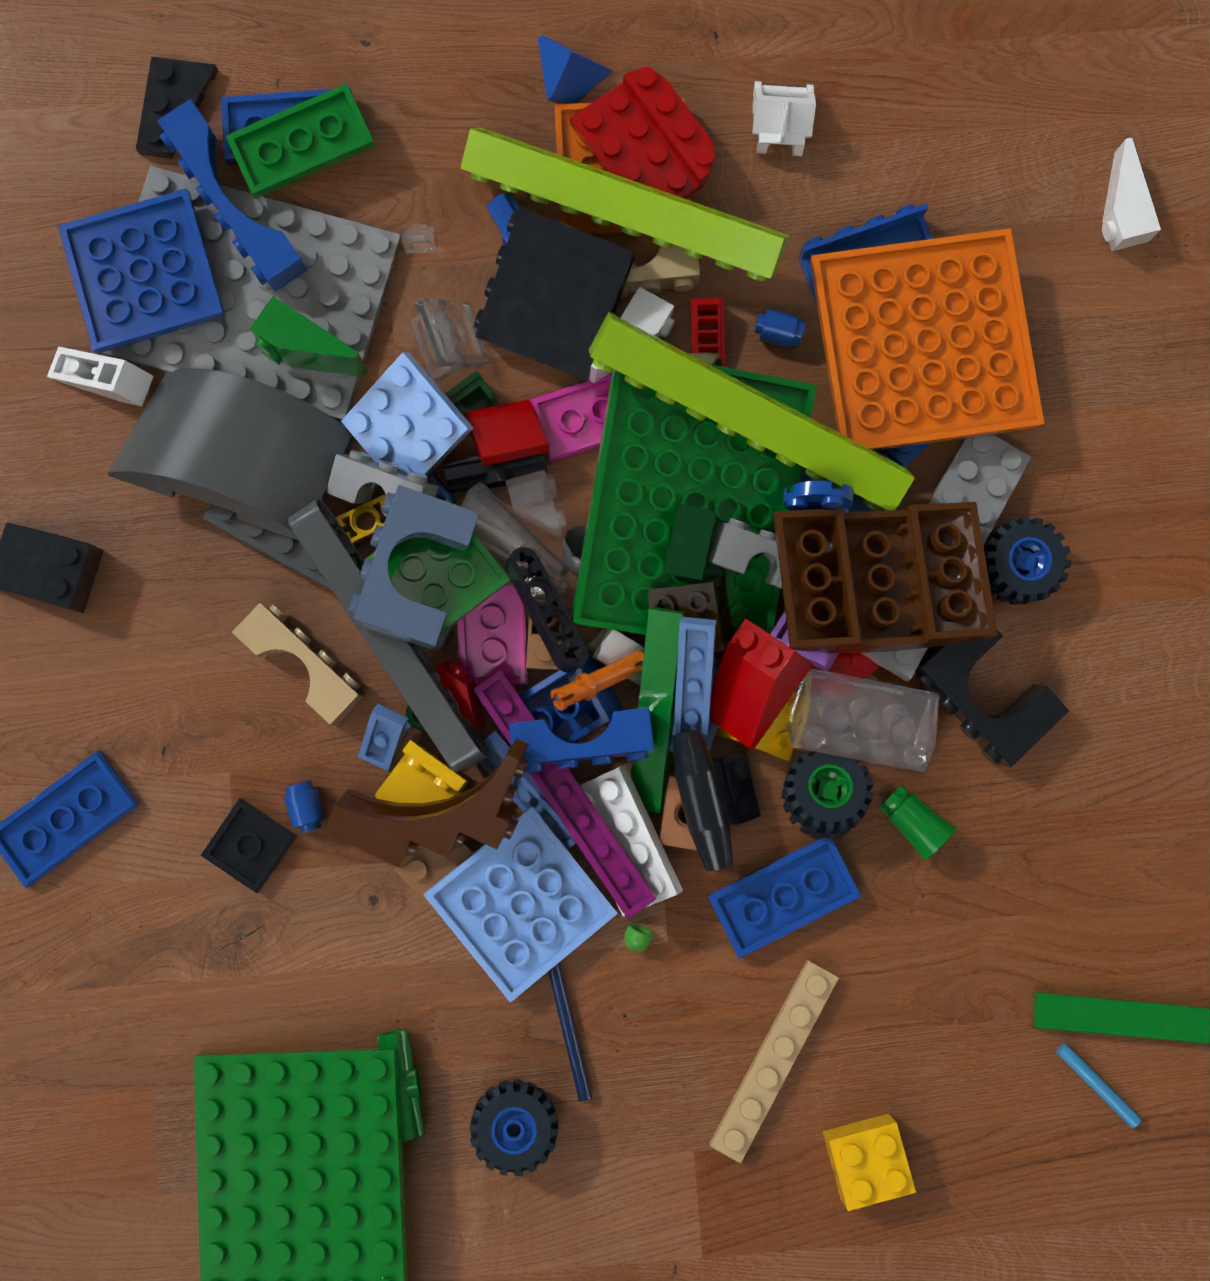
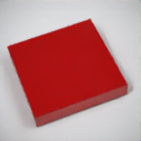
M529 399L465 412V418L473 427L470 433L483 466L549 452L548 441Z

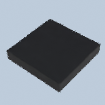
M239 798L200 856L255 893H259L298 835L243 798Z

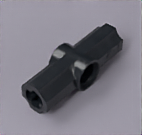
M544 453L483 466L479 454L476 457L443 463L450 493L484 486V488H499L512 484L513 480L548 474Z

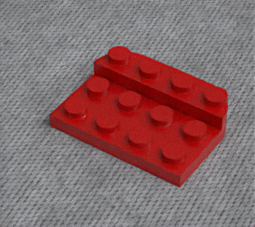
M645 66L639 70L623 75V82L569 118L571 127L604 171L684 199L692 196L708 182L715 158L713 143L671 84L651 67Z

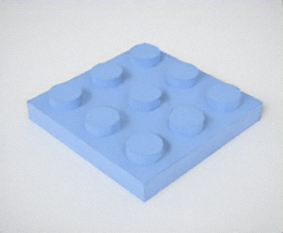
M403 352L341 420L375 463L379 464L381 460L399 466L398 471L407 475L408 471L428 476L473 429L472 425L410 352Z

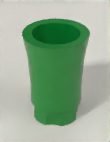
M902 784L878 807L888 816L887 820L900 831L923 861L931 857L957 829L955 825L926 805L914 792L910 794Z

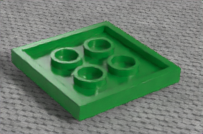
M474 532L468 547L464 551L429 539L413 538L397 545L390 553L388 559L390 581L402 596L411 601L446 612L440 634L510 582L508 575ZM374 553L369 555L367 559L372 560Z

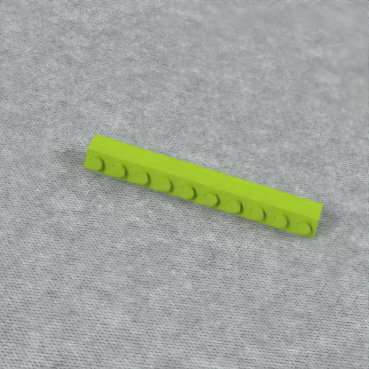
M470 128L460 169L471 172L470 178L489 183L491 179L501 183L500 188L505 191L519 193L522 190L530 193V199L536 202L549 204L550 201L561 204L560 209L564 212L579 215L581 211L592 215L591 221L610 226L612 222L623 226L621 231L636 237H640L641 233L653 237L652 242L667 248H671L672 244L685 248L683 253L698 259H703V255L716 259L715 265L724 269L734 270L735 266L747 270L746 275L755 280L765 281L766 277L771 279L777 275L790 235L484 128Z
M610 312L605 317L589 348L590 357L594 359L593 364L601 370L612 373L614 369L626 375L624 378L626 382L639 389H643L645 385L657 391L655 396L665 403L674 405L675 401L687 407L685 411L701 421L708 417L717 422L716 427L722 432L733 437L736 432L747 438V444L761 452H764L766 448L777 453L776 458L790 467H794L796 463L806 468L805 473L817 481H824L826 478L835 483V489L842 490V484L852 487L853 494L855 493L863 497V503L875 511H881L882 508L896 510L915 479L907 468Z

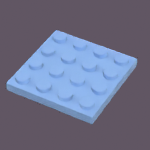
M532 806L516 818L519 822L510 840L504 838L497 850L486 844L482 845L423 893L424 897L510 1003L618 914Z

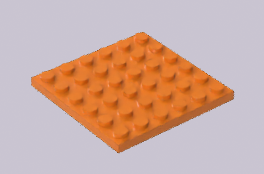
M1011 228L812 255L810 263L838 433L876 451L1040 428L1045 425Z

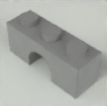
M351 450L350 454H336L326 489L327 494L359 504L371 501L374 490L378 485L383 488L386 495L388 492L394 494L397 486L401 485L435 498L439 486L427 482L428 477L426 475L408 471L407 475L399 472V466L381 460L377 464L369 461V454Z
M730 518L728 523L717 522L710 540L706 562L744 574L750 559L754 555L762 553L769 563V572L765 583L782 589L776 534L761 530L758 535L748 531L749 524Z

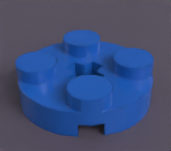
M831 481L801 482L793 485V492H790L787 488L784 490L783 505L789 511L843 508V513H847L853 507V489L845 484H842V490L833 489Z

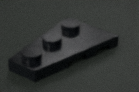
M151 56L136 150L140 155L172 159L175 151L170 153L159 135L164 133L157 120L189 99L192 100L195 106H200L205 97L204 91L210 80L215 79L219 71L215 64Z

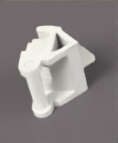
M762 81L754 82L752 134L758 136L756 154H766L771 144L792 145V156L802 157L805 138L812 137L816 110L814 85L807 84L806 88L762 85Z

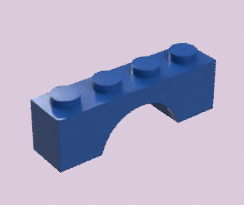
M649 708L614 711L607 729L596 739L581 744L569 743L559 739L544 719L509 723L511 746L516 738L529 744L524 757L530 761L524 773L544 771L543 765L557 764V769L577 768L578 761L592 760V765L612 764L613 757L627 756L628 762L642 761L648 759V753H655L651 711Z

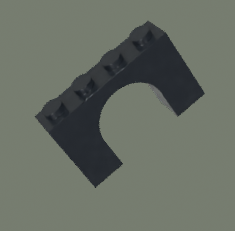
M998 629L996 637L929 647L915 670L917 673L915 679L927 691L933 690L940 698L937 701L938 705L948 715H955L962 723L959 726L961 731L974 741L976 739L984 747L981 750L982 754L994 765L1001 764L1012 767L1069 712L1048 686L1038 684L1031 685L1008 709L997 715L986 716L974 706L968 691L969 675L975 663L1003 637Z

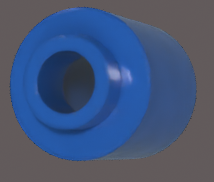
M767 308L765 314H758L754 333L760 334L759 341L786 348H790L791 345L798 347L803 335L805 321L799 320L797 315Z
M312 781L298 783L285 788L287 796L284 797L292 828L300 827L301 833L321 828L320 821L326 819L318 789L313 788Z

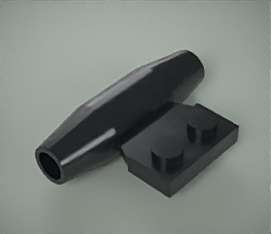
M699 729L672 735L675 778L689 833L707 872L728 868L733 865L730 826L739 825L761 816L745 751H737L712 759Z

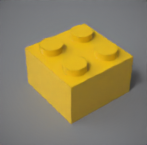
M889 1113L823 1131L840 1198L847 1211L916 1193L897 1122Z

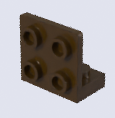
M724 576L711 577L702 583L653 588L648 591L650 608L657 607L686 612L685 617L717 620L715 652L726 649V646L733 638V629Z

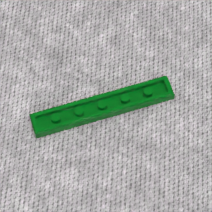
M651 607L648 612L638 709L649 708L651 711L655 753H648L647 760L632 761L630 777L646 811L660 814L663 811L675 710L679 625L681 617H685L686 612Z
M1034 991L1032 1026L1043 1029L1210 1044V1007Z

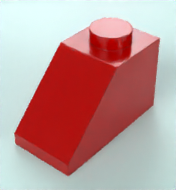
M447 660L436 668L437 673L441 677L439 682L445 690L448 688L460 706L458 711L464 719L468 718L476 732L479 733L485 726L480 700L473 690L477 687L474 678L468 675V669L462 664Z

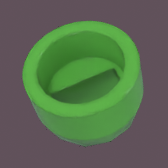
M629 923L624 936L626 946L633 952H642L651 944L654 933L644 926Z

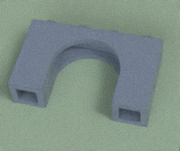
M398 485L394 494L388 492L381 512L387 514L383 527L376 525L370 545L376 547L372 560L367 558L364 560L359 578L365 580L361 593L354 591L347 612L353 613L351 623L433 649L436 646L446 612L411 601L394 588L388 574L390 553L400 543L413 538L429 539L464 551L469 545L479 513Z

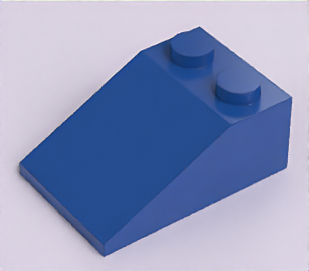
M593 654L589 655L585 664L575 672L567 673L559 670L519 695L535 720L544 719L559 739L569 743H576L610 723L614 711L624 710L612 686L598 692L595 698L589 701L583 699L562 711L558 710L552 701L559 699V697L551 698V690L575 681L576 676L581 673L589 674L601 668L598 661L592 658Z

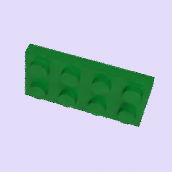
M347 83L226 135V139L254 199L375 147L371 134Z

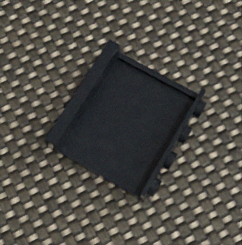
M519 207L518 213L513 212L508 222L507 232H510L506 246L502 245L498 251L496 264L499 265L496 276L495 278L491 277L487 283L484 295L488 299L484 310L480 309L476 315L473 326L477 329L475 337L587 381L589 380L591 365L594 361L590 357L589 348L608 312L615 314L637 252Z

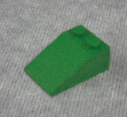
M272 296L249 328L257 339L255 345L263 350L262 354L277 365L283 361L292 368L365 377L369 372L357 351L275 296Z

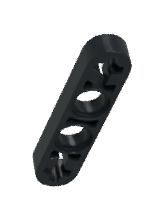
M518 547L505 562L506 572L554 664L563 672H575L588 659L587 648L538 555L530 548ZM519 560L521 563L526 562L528 567H519L517 561ZM533 576H535V578L530 580L528 583L525 582V579L527 577L531 579ZM532 587H538L544 591L546 595L545 602H538L532 597ZM548 617H554L559 620L562 626L561 632L556 633L549 629L547 626ZM563 637H567L568 640L566 642L562 641L560 644H558V641H560ZM574 652L576 658L567 659L564 653Z

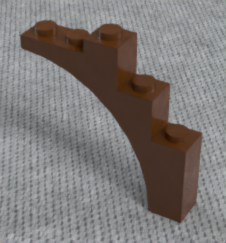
M516 738L502 763L489 777L470 790L448 799L426 803H397L372 798L347 789L335 804L325 832L399 867L407 855L410 857L415 855L419 845L449 858L455 847L462 848L467 836L497 850L504 838L511 839L519 822L513 818L519 805L512 803L518 787L512 784L515 777L522 778L530 760L524 756L529 744Z

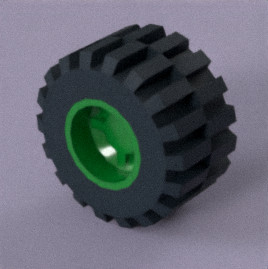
M826 745L824 750L821 751L819 746L812 748L809 754L806 752L801 754L797 762L794 761L783 783L782 799H785L783 808L785 813H791L789 820L793 825L797 822L802 825L800 831L804 834L811 830L814 831L813 837L819 839L823 834H827V839L835 838L838 833L843 836L852 827L855 828L868 811V805L873 798V793L870 792L873 787L872 778L866 779V775L869 772L866 765L862 767L858 765L860 758L855 754L852 758L846 755L847 749L841 747L839 752H835L834 746Z

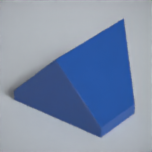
M544 35L538 37L547 100L557 104L576 103L613 71L560 42Z

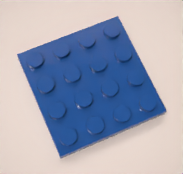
M187 188L58 225L91 347L96 354L226 317L192 197Z

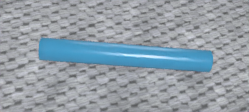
M1066 1043L1058 1047L1056 1053L1131 1128H1135L1140 1124L1141 1118Z

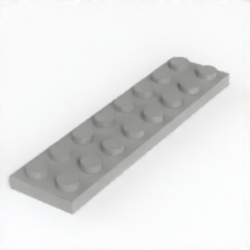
M993 434L964 438L927 504L976 502L984 545L1031 456ZM927 648L862 654L903 680L909 681Z

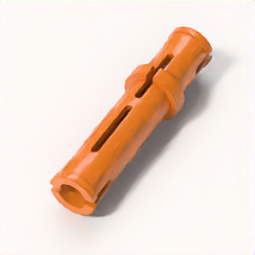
M637 650L592 673L577 675L575 681L551 690V698L559 697V699L552 701L558 710L562 711L583 699L589 701L595 698L598 692L642 672L643 663L640 664L639 662L643 661L644 654Z

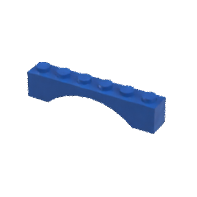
M189 99L158 119L157 122L164 131V133L159 135L170 153L178 151L182 159L177 163L188 179L196 177L200 186L195 189L206 205L214 203L219 211L214 216L223 230L227 232L231 229L237 238L232 243L243 259L250 256L256 264L250 269L261 285L268 282L273 291L276 292L306 272L307 268L282 231L265 227L251 220L234 207L225 196L217 174V138L192 100Z

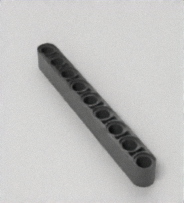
M316 498L290 516L288 522L292 531L347 612L354 591L361 593L365 580L359 578L364 560L328 506L321 499ZM347 612L352 619L353 613ZM355 624L450 768L455 773L461 774L487 758L489 751L479 733L476 732L468 718L464 719L458 711L460 706L448 688L445 690L439 682L441 677L422 647Z

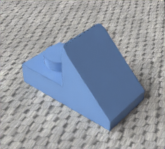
M377 703L371 712L358 757L389 771L411 725L407 722L408 718Z

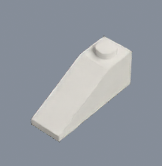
M1132 137L1125 139L1114 153L1102 220L1103 237L1109 242L1112 251L1149 242L1161 230Z
M639 287L622 314L621 319L658 338L661 336L666 338L675 323V320L671 319L674 305ZM592 364L589 380L595 383L610 373Z
M59 346L47 375L52 380L119 402L141 407L154 377L126 360Z

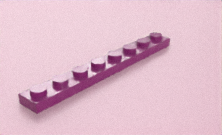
M502 670L473 689L510 745L509 723L535 720ZM557 764L543 765L544 771L529 773L626 918H631L657 899L571 771L569 769H557Z

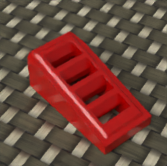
M691 299L689 306L691 353L717 352L720 355L719 357L722 358V366L725 367L724 299ZM698 313H716V315L698 316ZM698 325H716V329L698 330ZM698 339H717V343L699 344Z

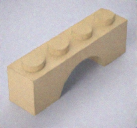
M672 244L671 248L661 246L653 260L644 266L631 269L621 298L627 296L628 293L636 292L639 287L652 294L659 293L661 289L674 288L678 292L691 290L693 286H698L699 259L684 254L685 248L674 244Z
M259 603L232 633L259 657L265 658L272 654L284 652L292 653L300 658L305 664L310 677V689L305 702L328 724L337 726L363 698L357 691L361 685L348 673L341 676L333 668L337 663L323 650L319 653L315 652L309 646L312 639L299 627L293 631L285 623L288 617L278 607L272 604L269 608Z

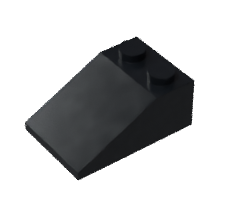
M6 522L0 540V590L84 614L104 550L90 543Z

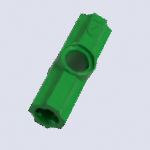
M397 1029L378 1034L379 1048H398L402 1141L424 1136L426 1132L420 1103L422 1095L421 1080L418 1067L414 1066L408 1029Z

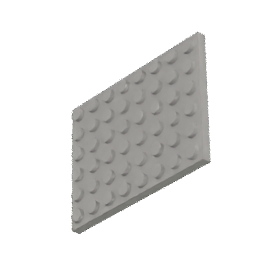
M150 166L139 202L182 189H188L192 197L226 317L99 353V355L126 360L129 363L164 373L174 372L176 369L195 368L242 376L291 394L341 422L351 409L361 376L292 368L283 361L277 365L262 354L263 350L255 345L257 339L249 328L272 296H275L357 351L365 363L402 242L401 234L263 196L254 199L251 193L221 185L225 196L244 215L265 227L282 231L307 268L306 272L274 292L268 282L261 285L250 269L256 264L250 256L243 259L232 243L237 238L231 229L227 232L223 230L214 214L219 212L214 203L207 206L195 189L200 186L196 178L189 180L186 175Z

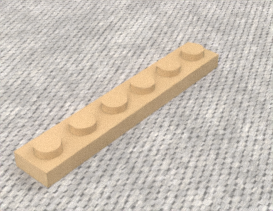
M806 960L710 1140V1147L741 1164L839 977Z

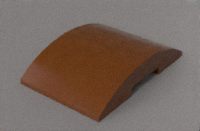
M976 502L909 505L906 510L843 513V508L775 511L773 513L791 650L820 653L887 652L952 645L996 637L998 635Z

